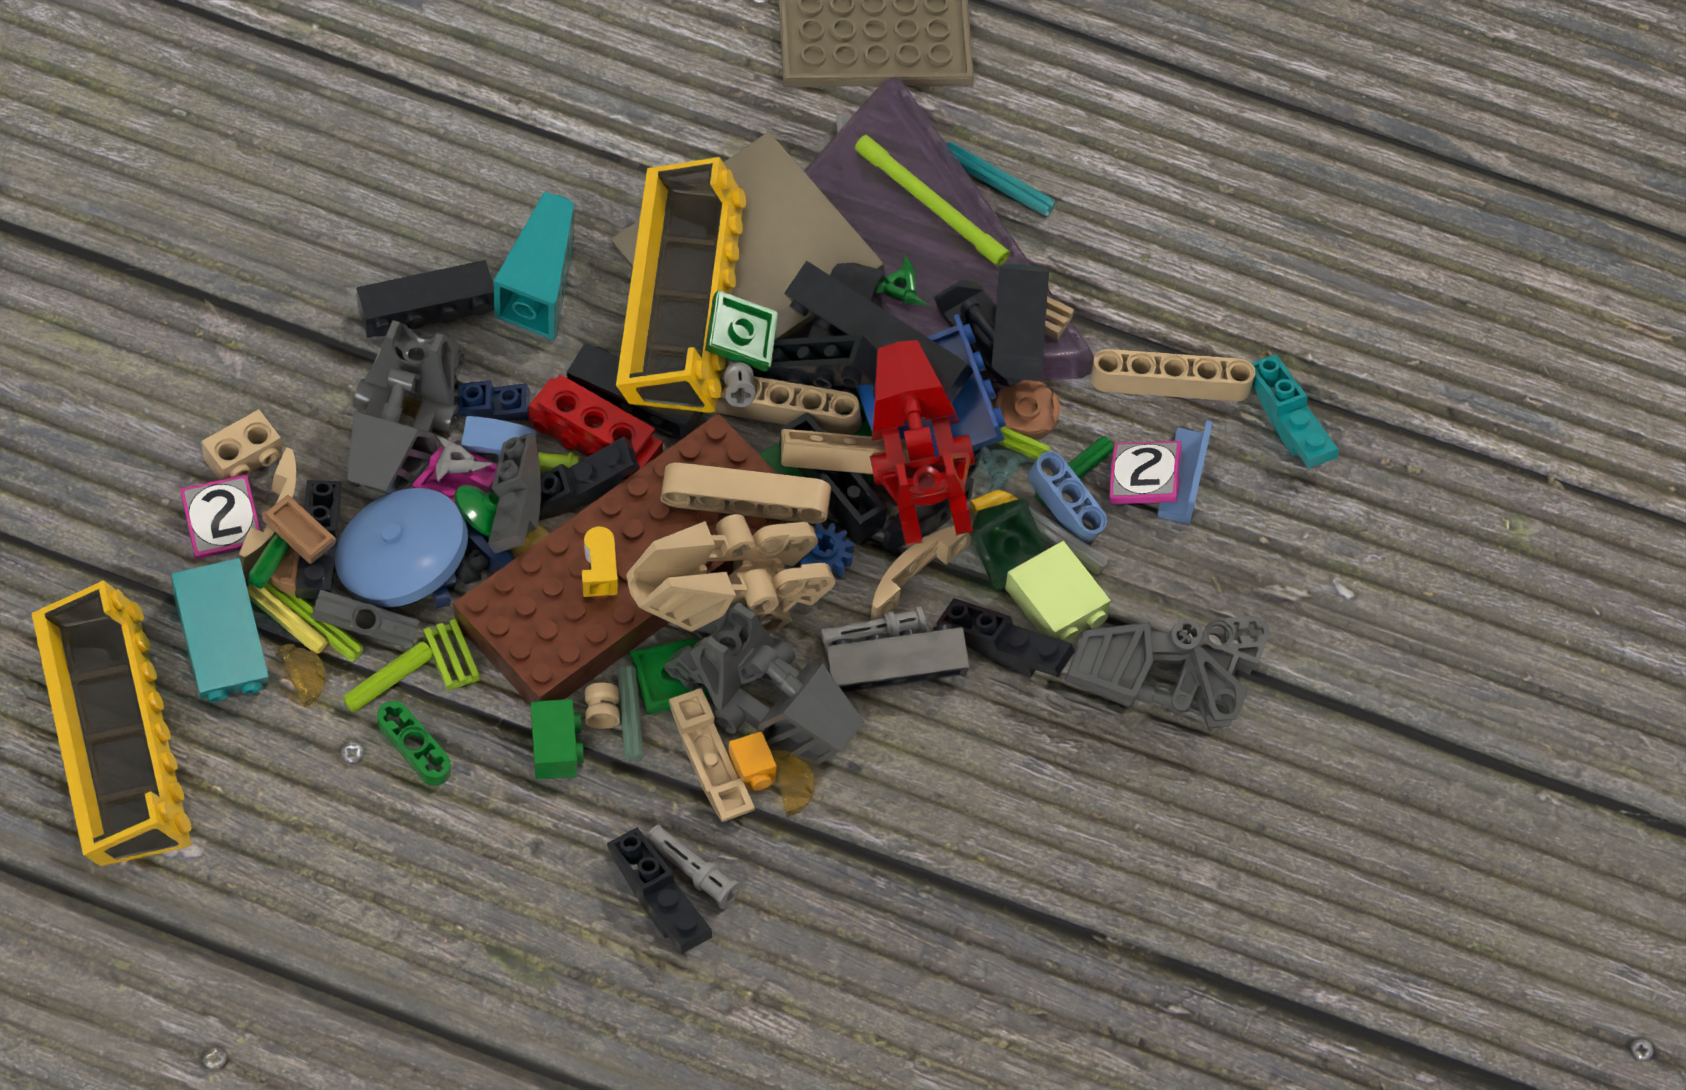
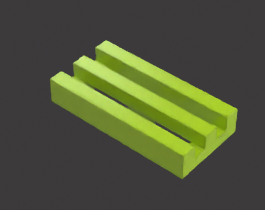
M456 618L449 620L448 625L440 623L436 625L435 629L431 630L430 627L423 629L425 640L432 650V657L447 691L480 681L478 670ZM450 633L453 634L468 670V676L464 675L448 636ZM435 638H441L457 676L456 680L452 681Z

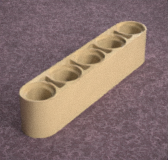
M1105 349L1099 351L1094 357L1090 380L1094 388L1103 392L1243 401L1250 395L1255 368L1249 361L1238 358Z
M721 371L720 383L722 394L718 398L717 409L714 413L787 425L805 413H809L825 432L848 435L857 432L862 425L859 401L851 393L755 376L751 383L756 393L754 401L745 407L732 406L726 400L725 391L728 386L724 382V371ZM740 389L737 390L738 398H741ZM780 401H786V402L783 403V404H776L777 402H780ZM810 407H818L817 409L809 410ZM844 412H850L848 415H840Z
M670 463L665 467L660 499L664 504L676 508L818 524L827 519L831 486L826 481L815 478L687 463Z

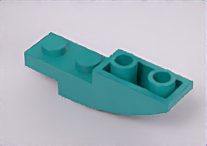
M1277 354L1252 362L1251 364L1255 368L1253 386L1267 416L1292 456L1298 454L1308 469L1338 458V447L1308 408L1307 395Z

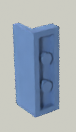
M1206 420L1204 433L1177 427L1174 441H1181L1183 451L1179 469L1181 483L1177 502H1161L1157 517L1190 524L1213 424L1212 421Z

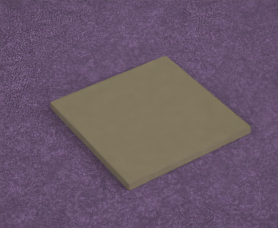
M778 0L783 87L973 85L974 74L968 0Z
M769 131L723 162L726 168L732 171L735 182L739 188L744 190L746 195V206L742 208L741 216L743 231L742 234H739L738 239L739 260L735 262L734 270L736 285L732 288L731 295L778 312L774 340L787 338L815 318L810 313L803 317L790 308L791 301L784 294L806 260L829 275L838 263L854 262L880 270L885 269L884 263ZM712 170L690 186L713 189L710 185ZM682 196L677 197L671 237L717 242L722 202ZM639 221L611 239L612 245L632 269ZM671 246L669 248L664 291L710 296L716 251ZM663 300L662 305L696 346L703 350L709 305ZM725 358V368L721 371H725L728 367L727 358Z

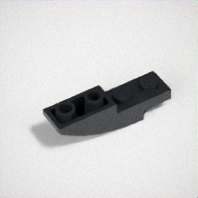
M623 436L569 468L560 464L540 476L541 503L538 521L570 512L598 500L618 485L617 481L640 469L631 440Z
M981 449L973 451L975 464L969 465L965 485L967 501L972 497L974 479L971 476L979 467ZM948 498L933 505H915L922 537L935 531L952 518ZM899 512L896 516L890 515L882 528L884 533L883 548L886 550L906 545Z
M307 480L304 509L336 538V542L333 547L311 564L300 555L296 598L317 599L320 589L332 593L339 534L341 481Z
M955 598L952 599L936 623L937 626L952 624L953 628L963 627L965 644L968 648L1001 665L1032 676L1037 670L1058 677L1075 652L1072 643L1016 626L1009 615Z
M638 827L607 843L608 849L628 885L665 939L669 937L683 954L713 937L710 926L675 883L673 872Z

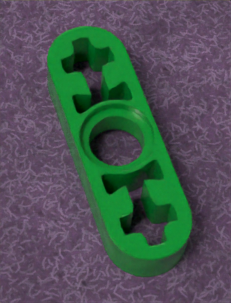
M388 701L382 704L377 712L380 731L425 783L433 786L445 783L451 775L449 756L403 703ZM387 715L399 716L400 726L403 728L400 733L399 726L393 720L387 722ZM417 736L424 741V744L419 749L411 750L404 745V742L409 737ZM428 753L429 760L435 766L441 764L440 772H437L435 769L429 771V762L425 758Z

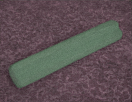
M631 665L621 666L617 670L625 759L629 762L641 761L644 757L636 669Z

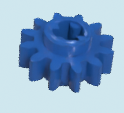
M818 523L814 531L818 539L817 545L798 562H801L800 566L803 564L826 563L829 565L831 572H836L839 576H843L845 566L852 565L853 555L851 553H853L854 544L851 541H846V530L840 531L837 534L835 533L834 523L829 525L828 530H824L822 524Z

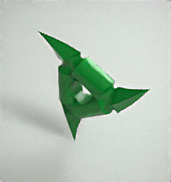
M904 255L902 268L886 276L885 280L878 287L876 294L885 292V295L901 302L904 300V303L930 306L915 295L916 282L914 275L916 274L910 261ZM903 282L905 288H899L895 285Z

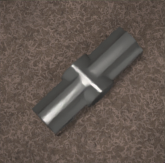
M321 589L311 616L312 619L408 649L412 647L420 621ZM367 609L374 614L375 623L370 629H362L356 624L355 618L360 610Z

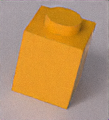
M762 731L729 741L728 756L738 778H742L747 791H761L775 783L777 766Z

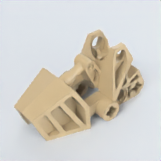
M740 514L729 515L721 519L716 525L718 535H711L704 521L653 541L626 574L630 594L639 608L691 632L724 616L731 603L738 602L743 606L747 603L748 609L757 615L760 622L772 619L769 623L763 625L764 629L771 634L792 622L788 610L797 602L812 606L835 585L834 576L829 565L826 563L803 564L800 568L786 570L784 568L785 565L793 567L817 545V536L813 527L808 522L769 525L759 529L752 536L744 516ZM707 561H734V572L729 576L726 572L706 574L707 568L705 564Z

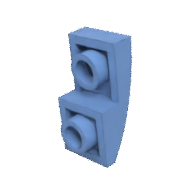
M467 416L461 446L468 452L495 453L499 460L503 442L532 433L536 439L537 432L535 429L503 420Z

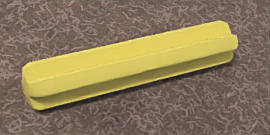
M249 584L247 590L249 598L254 604L312 652L319 654L328 645L326 637L264 587L258 589L255 585Z

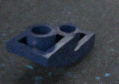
M491 380L458 384L459 416L483 417L497 420L529 418L530 389L527 383L494 387Z
M465 520L468 530L466 550L470 554L473 550H478L488 560V565L484 569L493 575L515 559L511 549L495 554L488 545V536L477 531Z

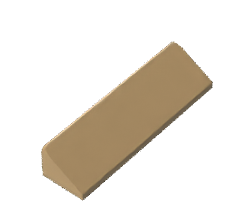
M791 429L781 430V464L786 467L873 474L869 456L885 453L886 451L883 439L871 442V436ZM901 439L905 462L910 463L906 441Z

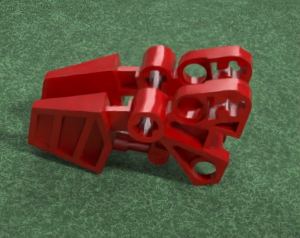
M918 340L895 342L877 350L871 442L883 439L886 452L869 456L875 485L883 484L897 503L906 546L923 543L915 505H933L947 498L956 536L973 532L965 496L969 465L975 464L970 436L952 437L950 425L960 423V420ZM921 417H924V421L931 420L939 457H935L929 426L923 427ZM904 421H908L909 430L904 431L910 463L905 462L898 427L905 426Z

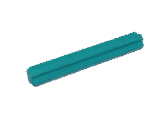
M948 142L944 146L941 157L1044 216H1048L1053 211L1055 205L1053 198L953 142Z

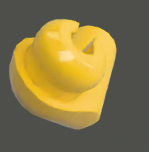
M995 490L969 501L970 508L975 516L992 510L1010 517L1016 515L1021 509L1020 500L1002 490Z

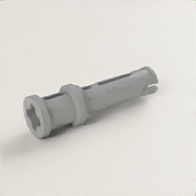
M727 359L728 367L723 374L724 382L728 386L725 391L726 400L735 407L748 406L754 401L756 396L755 388L751 384L754 379L753 370L743 362ZM738 389H740L741 398H738V394H737V390H738Z
M916 606L914 611L894 614L893 611L887 612V614H884V618L821 629V637L824 650H826V646H831V642L838 639L848 638L853 643L865 641V637L873 634H885L886 638L899 636V632L908 629H919L920 633L927 632L923 609L921 606Z
M656 825L649 831L646 839L653 848L692 878L694 888L698 891L704 890L713 897L718 907L725 909L736 899L741 890V884L736 880H729L719 872V866L714 862L705 863L686 846L667 833L660 825Z

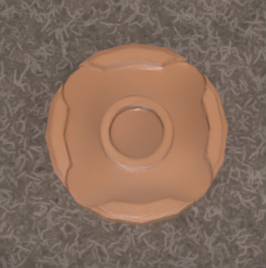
M1022 380L1014 386L1005 387L1002 391L1000 390L996 396L994 408L1000 407L1006 423L1004 427L1034 440L1041 439L1050 434L1058 424L1061 408L1058 396L1054 391L1052 393L1050 389L1046 388L1047 385L1041 381Z

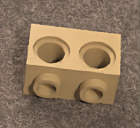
M260 410L249 414L201 441L203 458L219 480L247 475L248 477L250 473L259 468L274 464L283 455L281 437ZM257 441H262V442H263V443H261V444H253L254 442H257ZM228 457H233V458H235V459H233V460H224L225 458H228Z

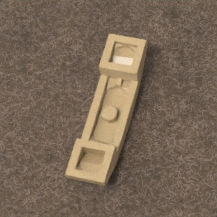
M287 447L275 471L271 488L272 492L280 494L277 503L286 495L293 498L295 490V457L293 449ZM266 525L264 532L250 528L238 555L243 573L255 565L276 533L268 525Z
M954 526L948 527L923 538V543L912 545L901 554L889 567L877 587L872 603L870 620L884 618V614L893 611L899 606L900 587L936 556L947 565L970 545L971 533L956 536Z
M702 688L669 699L672 714L690 762L710 804L721 822L754 811L755 807L742 778H738L714 725L715 717Z

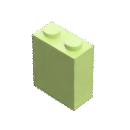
M1064 541L1008 571L1006 591L1041 634L1071 643L1081 632L1090 627L1091 629L1099 627L1108 617L1111 600Z

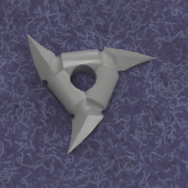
M437 436L444 446L438 463H436L438 482L446 473H468L469 470L474 471L494 464L474 461V456L461 445Z

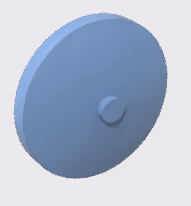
M409 488L386 494L358 512L341 534L335 555V567L338 577L346 590L355 599L365 604H371L375 607H397L418 601L442 586L458 568L467 547V525L454 502L440 492L426 488Z

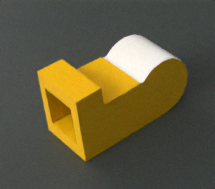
M605 527L591 528L584 537L585 557L591 564V570H582L583 597L618 595L613 533Z

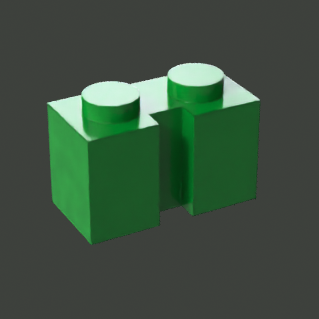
M573 699L531 701L535 780L577 777V764H584L583 743H576L575 733H581L580 712H574Z

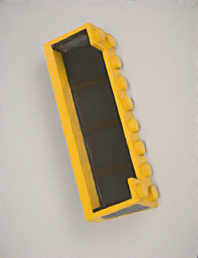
M720 157L647 168L616 381L617 388L629 404L707 413L716 412L717 401L722 394L720 378L721 370L725 368V357L705 351L713 295L717 290L731 295L732 288L736 285L735 262L739 260L738 239L739 234H742L743 231L741 220L742 208L746 206L744 190L739 188L734 180L732 171L726 168Z
M103 580L31 613L83 855L99 866H105L191 846L189 835L191 823L183 809L184 792L177 782L175 770L178 768L177 761L170 751L168 743L171 735L168 726L163 721L161 710L164 709V704L156 690L154 680L157 679V673L149 659L150 643L143 632L141 621L144 620V616L140 606L126 598L119 589H114Z

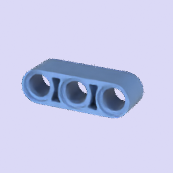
M1055 452L1043 453L1029 469L1028 480L1064 529L1087 544L1093 542L1106 527L1107 516L1062 456ZM1041 466L1049 468L1053 476L1046 475L1042 471ZM1062 493L1068 494L1072 498L1073 503L1066 502L1062 497ZM1082 520L1089 521L1093 526V530L1087 529L1083 525Z

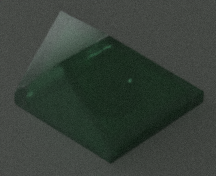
M1018 499L978 510L972 525L973 532L969 533L994 591L997 592L1006 587L1008 571L1047 550L1025 499Z

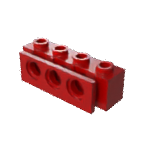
M561 374L556 379L551 377L529 404V424L541 434H549L559 440L565 448L576 450L587 457L623 436L631 440L640 469L663 453V441L653 436L655 428ZM635 472L629 474L628 476L622 478L621 480L624 481L625 479H627L628 477H630V476H631L632 474H634Z

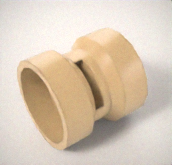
M595 683L586 687L585 703L588 705V708L585 710V723L587 726L600 730L613 728L620 723L619 709L616 707V704L619 702V688L611 683Z

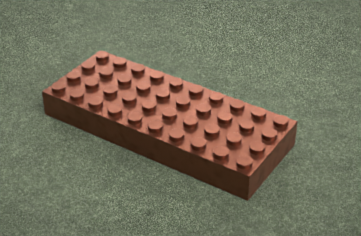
M719 413L453 603L454 619L456 618L460 629L530 705L531 701L566 699L670 623L638 607L630 594L626 574L653 541L704 521L708 526L710 534L718 535L716 531L717 523L721 519L733 515L676 508L664 504L660 497L665 467L668 464L687 463L777 474ZM744 516L752 536L765 526L798 523L795 521ZM605 527L613 533L615 541L618 595L583 597L582 570H591V564L585 557L584 537L591 528ZM707 561L705 564L707 568L706 574L726 572L729 576L734 572V561Z

